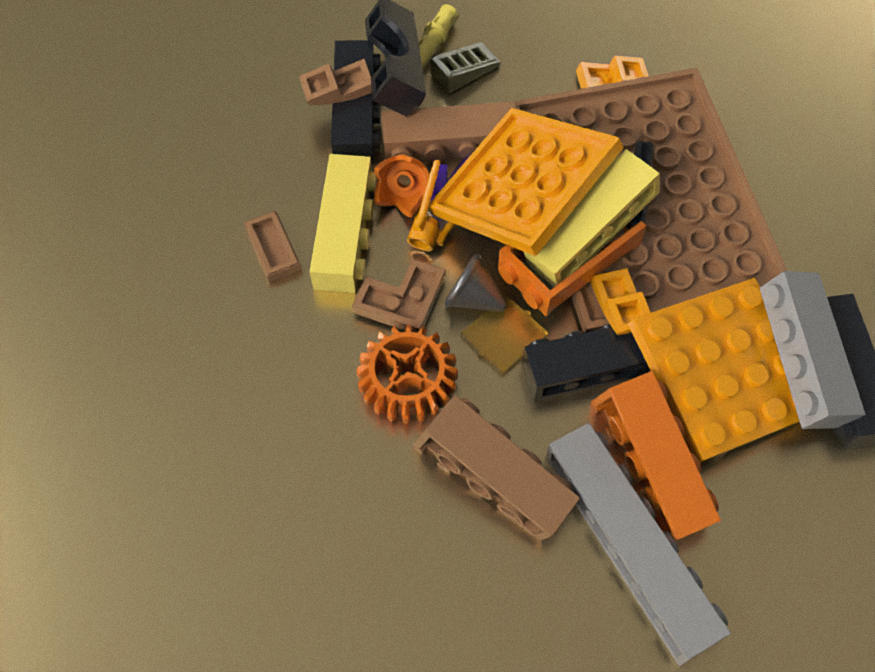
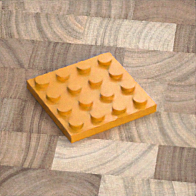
M511 108L429 204V210L436 217L537 256L624 147L620 137Z
M756 278L636 317L628 323L650 370L653 371L656 379H660L664 384L668 394V406L672 414L680 419L685 431L683 438L690 452L697 456L700 463L800 422Z

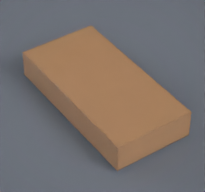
M276 210L243 222L269 283L302 271L301 264Z

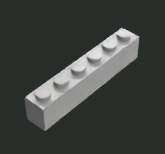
M587 423L550 443L545 458L555 474L566 479L573 488L572 492L580 497L575 505L680 667L731 634L726 627L728 625L727 618L718 605L709 602L701 590L703 584L700 577L693 568L686 567L677 554L679 549L673 537L666 531L662 532L654 520L655 513L650 503L644 497L640 498L631 486L632 478L622 464L617 465L609 453L610 446L604 435L599 431L595 432L590 423Z

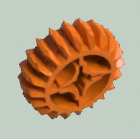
M410 324L406 326L405 332H399L393 326L390 336L380 331L378 334L379 343L368 341V352L361 353L359 359L362 365L358 366L356 370L357 377L361 379L358 382V388L361 393H365V403L367 405L375 404L374 412L377 415L388 410L387 417L391 422L398 414L402 415V420L406 425L410 421V415H416L421 423L425 419V411L436 416L438 414L437 404L445 406L449 402L448 394H454L456 391V383L453 381L458 379V369L454 367L456 366L457 359L454 354H449L450 346L448 342L440 343V336L437 332L427 337V329L424 326L418 333L413 332ZM428 360L434 364L438 371V376L434 382L428 378V373L424 371L426 369L425 363ZM382 365L387 368L388 374L391 375L389 385L386 388L377 379ZM415 393V395H407V396H406L405 394Z

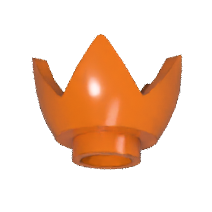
M397 155L380 162L374 168V174L377 178L374 190L375 205H395L404 215L412 217L420 208L430 175L427 168L420 160L408 155ZM407 175L411 183L408 185L400 183L399 176Z

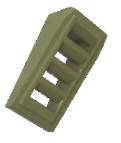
M480 42L432 58L430 60L431 75L450 94L499 67L500 61ZM481 54L485 61H482L477 55ZM472 59L475 64H471L469 60Z

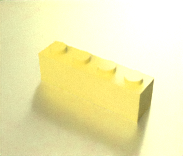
M626 149L614 159L538 255L534 256L524 252L527 265L552 286L558 285L594 257L660 193V173Z
M329 155L310 266L313 290L356 293L357 280L364 279L365 259H361L362 249L368 250L369 229H366L365 225L366 220H372L374 203L373 199L369 198L370 191L374 192L377 178L371 167V157Z

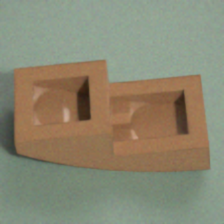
M365 59L333 71L329 63L299 76L306 101L309 105L339 103L372 93V76Z

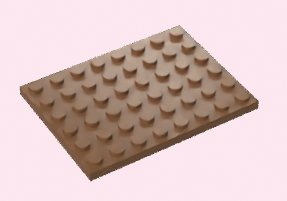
M697 67L512 101L515 104V109L620 137L624 148L618 156L626 149L634 154L636 143L640 140L645 142L651 141L654 144L652 168L660 173V193L648 203L647 227L641 244L600 273L603 274L627 268L637 293L643 292L650 312L752 278H756L759 286L762 287L783 271H788ZM591 281L571 296L582 331L587 333L600 330V328L609 324L593 291Z

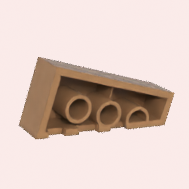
M454 394L411 447L421 454L426 449L431 451L439 460L437 466L448 474L453 472L458 475H464L467 478L466 482L469 485V489L478 496L488 500H492L494 497L500 501L497 505L498 510L540 541L553 536L580 499V497L572 492L571 484L557 474L552 475L543 468L541 460L533 452L527 449H520L510 440V434L503 427L495 423L490 424L480 416V410L474 403L466 398L460 399Z

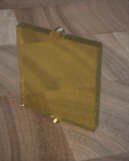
M507 295L504 296L507 302V308L504 311L487 310L461 332V337L478 352V357L480 359L485 358L502 375L522 359L524 346H528L535 340L545 339L548 336V332L530 316L531 312L529 310L524 311Z

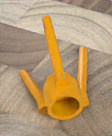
M439 160L433 162L421 206L415 214L414 223L407 237V242L411 246L427 252L432 251L435 244L443 246L446 236L456 225L448 221L440 231L438 228L439 222L427 215L440 167Z

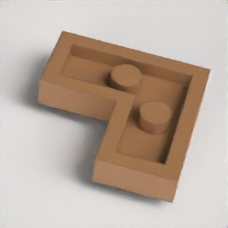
M412 259L400 287L365 277L352 305L353 313L405 330L406 326L410 324L413 332L418 333L425 326L446 277V269Z

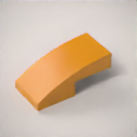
M614 55L610 64L580 62L576 69L581 89L649 76L643 58Z
M627 268L592 277L591 285L599 305L617 335L630 333L631 329L628 325L630 321L636 317L651 313L643 292L637 293Z

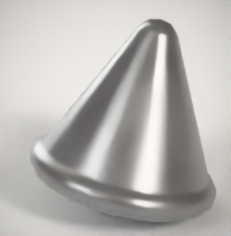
M476 254L472 257L448 294L445 306L501 312L507 308V302L484 265L482 257Z

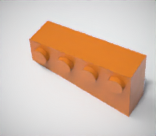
M650 371L609 388L592 400L591 404L596 413L604 411L607 416L609 426L605 430L612 443L617 441L619 445L623 446L626 452L623 464L635 481L643 483L645 488L641 489L640 495L652 506L655 513L654 520L662 532L666 531L674 540H679L720 522L721 519L717 512L719 511V504L710 489H706L700 475L702 473L701 464L697 456L689 451L684 441V427L680 419L672 414L668 406V394L664 384L660 379H656L653 371Z

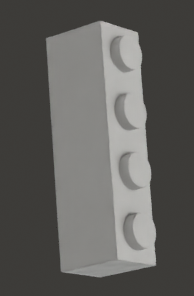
M783 271L760 287V292L801 428H839L843 424L852 422L866 414L820 274Z

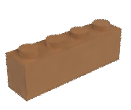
M514 102L419 108L413 109L407 117L393 110L381 111L385 159L397 155L413 156L420 161L431 162L446 159H465L476 150L511 108L515 109Z

